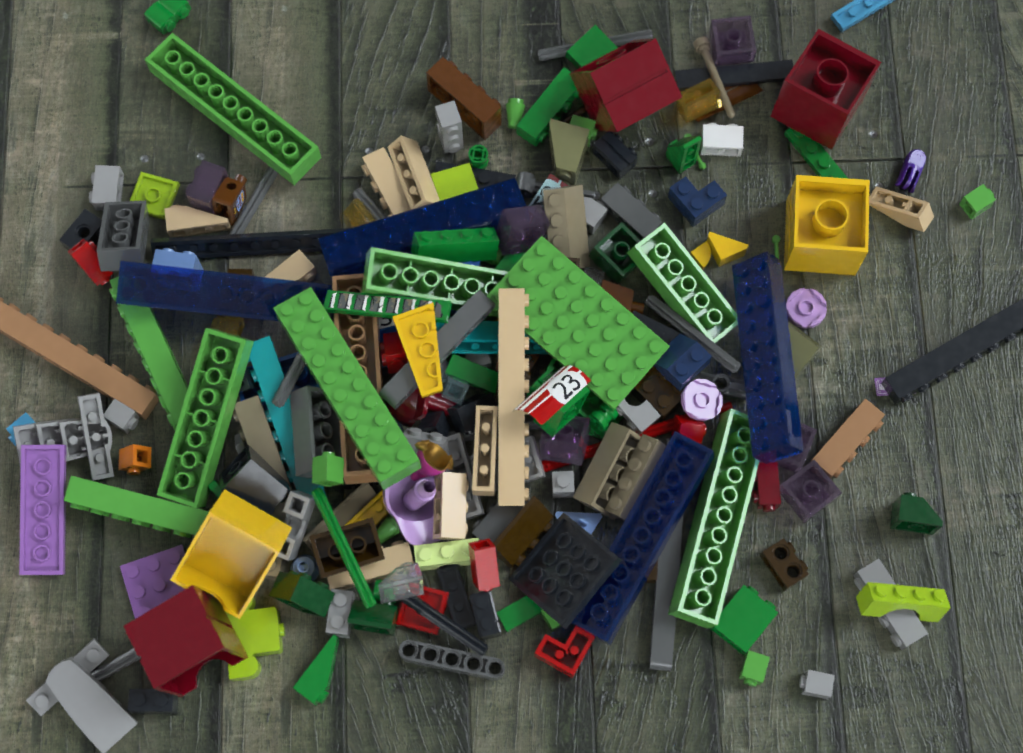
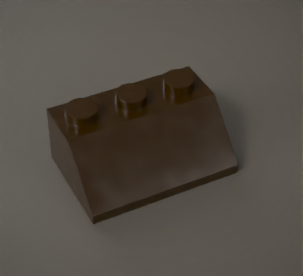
M534 495L493 543L496 548L497 558L511 569L515 566H520L526 558V552L529 549L533 550L540 540L538 538L542 533L546 534L553 526V515Z
M373 517L341 527L359 567L385 560ZM329 531L309 536L322 579L348 571Z

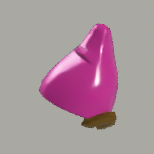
M429 440L419 441L414 444L418 449L416 455L420 460L421 469L411 474L413 481L423 477L439 475L445 472L447 468L452 470L453 457L452 455L448 456L441 446Z

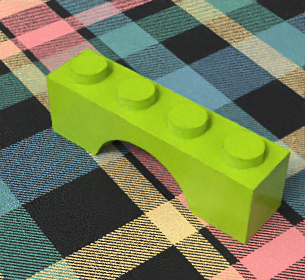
M867 582L856 596L860 613L863 616L882 617L894 610L911 609L916 611L920 621L939 622L951 608L945 589Z

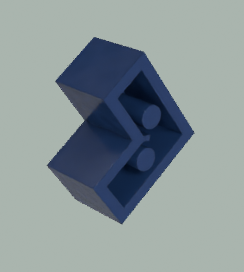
M686 176L671 186L668 193L670 201L692 227L722 207L727 197V194L715 180L698 191Z

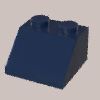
M679 334L668 344L670 346L668 350L653 365L679 392L710 364L712 355L697 341L682 334Z

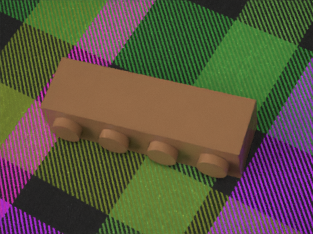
M865 398L811 460L809 466L828 481L833 476L837 478L844 470L842 465L846 461L850 463L858 454L855 452L860 445L863 448L871 439L868 436L871 431L877 432L884 424L881 420L885 414Z

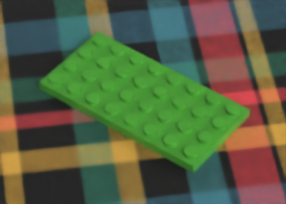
M543 236L533 244L487 295L496 304L495 308L499 310V288H525V294H529V307H525V315H529V328H525V334L562 366H574L587 375L591 381L586 387L613 410L617 408L670 347Z

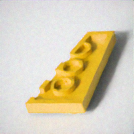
M434 303L393 316L394 324L422 398L442 392Z

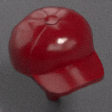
M417 388L397 409H394L386 401L385 406L392 417L397 419L402 426L410 428L416 421L426 416L427 410L432 412L443 411L445 416L449 415L447 409L460 402L454 401L452 396L441 392L422 398L419 388Z

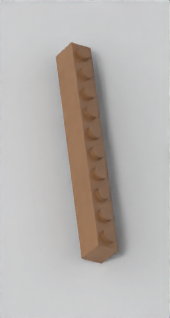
M0 297L1 334L111 400L115 398L134 410L144 420L148 418L159 402L156 395L157 391L147 384L145 387L140 385V381L130 374L125 376L116 365L111 364L109 366L105 364V360L97 354L90 355L87 353L88 349L80 344L75 346L70 343L71 339L64 334L57 335L53 333L54 329L45 323L43 325L38 324L35 317L28 313L23 315L17 306L12 303L9 305L3 303L4 299Z

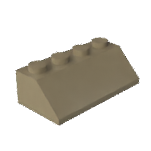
M583 184L543 188L542 200L546 240L566 257L580 258V269L589 267L590 258Z
M611 422L573 498L615 521L616 518L604 509L641 436L630 428Z

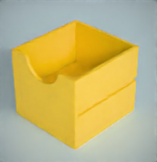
M796 175L786 200L784 270L841 275L857 274L861 263H863L868 253L870 180Z
M224 489L208 513L170 581L185 589L194 585L210 593L219 600L224 611L240 619L281 551L292 527Z

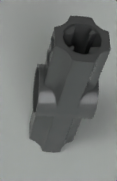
M700 372L692 380L707 379L714 384L721 382L725 385V388L717 389L721 392L722 397L750 401L753 388L752 382L729 378L725 374L714 375Z

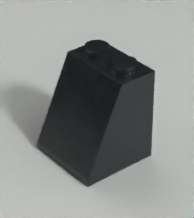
M249 445L219 475L222 492L225 489L269 515H272L275 507L280 502L283 503L289 496L290 488L288 482Z

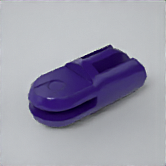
M914 149L907 154L895 186L901 184L902 189L906 190L908 188V192H914L926 163V155L922 150Z

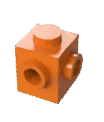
M132 444L119 449V470L127 471L128 475H139L141 471L150 469L152 447Z

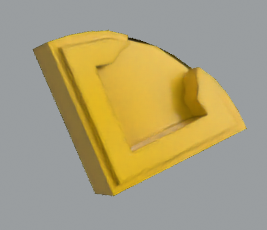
M707 241L690 252V255L702 270L708 265L711 257V248Z

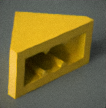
M709 231L707 242L719 267L745 256L748 244Z

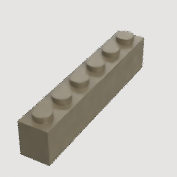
M257 395L237 402L233 411V417L235 422L239 421L242 429L239 430L242 441H247V444L288 482L290 491H293L260 397ZM287 499L283 503L280 502L271 515L283 523L286 518V513L283 510Z

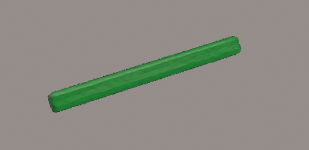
M321 487L314 489L311 494L365 608L369 609L376 605L374 596Z

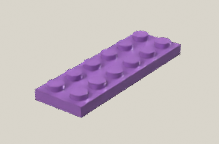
M21 445L19 575L65 574L66 501H64L66 495V445Z

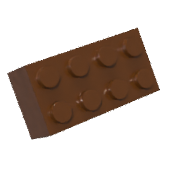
M442 57L426 72L428 91L443 104L455 101L461 120L484 140L501 126L500 103L495 98L491 99L480 85L476 86L469 75L466 73L462 74L454 62L451 60L447 61Z

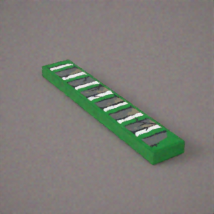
M327 290L323 307L328 313L392 318L401 313L434 303L436 323L448 324L452 303L446 300Z

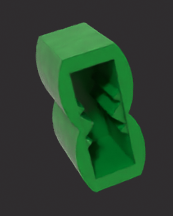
M158 0L147 9L144 15L146 20L164 35L173 31L176 23L189 15L191 7L187 0Z

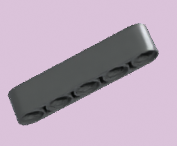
M405 640L399 646L401 658L408 663L493 681L500 680L505 674V665L498 658L485 655L480 656L475 653L413 640ZM407 646L415 648V653L410 657L403 654ZM435 651L437 656L433 661H427L425 659L426 652ZM450 655L457 656V664L453 666L446 663L447 657ZM470 660H477L480 666L476 670H470L467 664ZM493 664H498L502 669L497 675L489 672V668Z

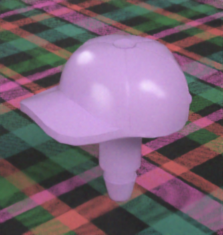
M411 475L383 490V503L386 511L396 520L402 535L411 545L430 544L440 541L439 539H433L434 496L436 494L434 476L423 477L413 481Z

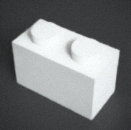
M703 124L701 131V155L741 157L743 151V126H738L737 124Z

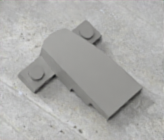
M100 393L77 396L81 418L12 426L20 469L21 445H66V462L88 456L90 474L93 481L114 477L110 455L112 432L108 422L104 419Z
M459 432L448 436L446 453L448 456L452 455L453 468L452 470L447 468L446 472L465 473L469 482V488L466 492V501L468 502L466 520L484 515L480 496H474L472 493L474 454L468 455L462 433ZM526 437L525 445H529V458H525V467H529V480H525V483L546 477L535 437ZM498 446L496 457L495 491H498Z
M94 638L75 656L64 659L54 666L48 674L47 680L28 696L26 701L40 716L59 701L88 739L101 753H106L137 724V721L123 708L122 704L106 687L90 673L109 656V653Z

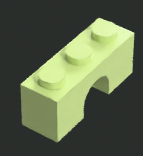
M479 538L414 545L417 572L436 570L440 566L449 564L471 565L468 543L479 541Z

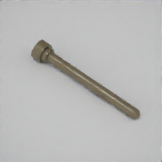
M700 37L693 42V46L705 61L727 116L734 118V109L709 53L710 42L707 37Z

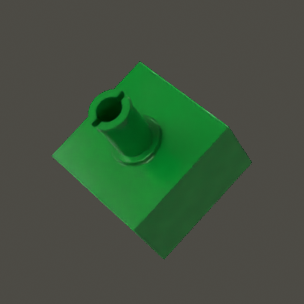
M538 379L531 389L533 391L537 390L544 382ZM585 386L543 425L535 418L533 421L551 437L555 436L579 414L590 390Z

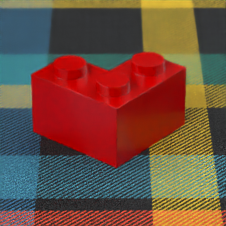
M575 626L566 644L545 634L535 651L534 657L573 679L595 636L578 626Z

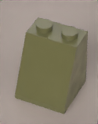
M550 119L549 145L554 176L569 186L576 185L588 148L590 129Z
M785 322L756 359L755 363L758 365L757 369L765 375L768 373L775 378L773 381L782 388L784 386L789 388L823 346L791 322Z

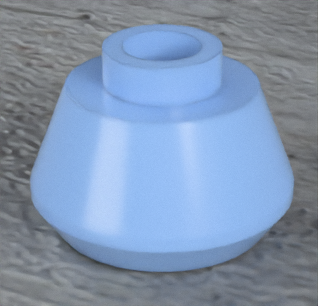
M300 555L291 564V571L305 573L312 577V581L319 575L317 561L313 556Z

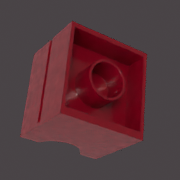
M818 29L784 80L770 117L832 150L864 100L881 62Z
M656 38L632 40L569 73L584 102L590 119L596 121L595 128L598 131L619 132L682 98Z
M194 585L123 626L137 656L141 657L140 662L153 688L179 697H183L197 688V675L205 663L220 659L226 661L231 666H235L248 658L219 600Z

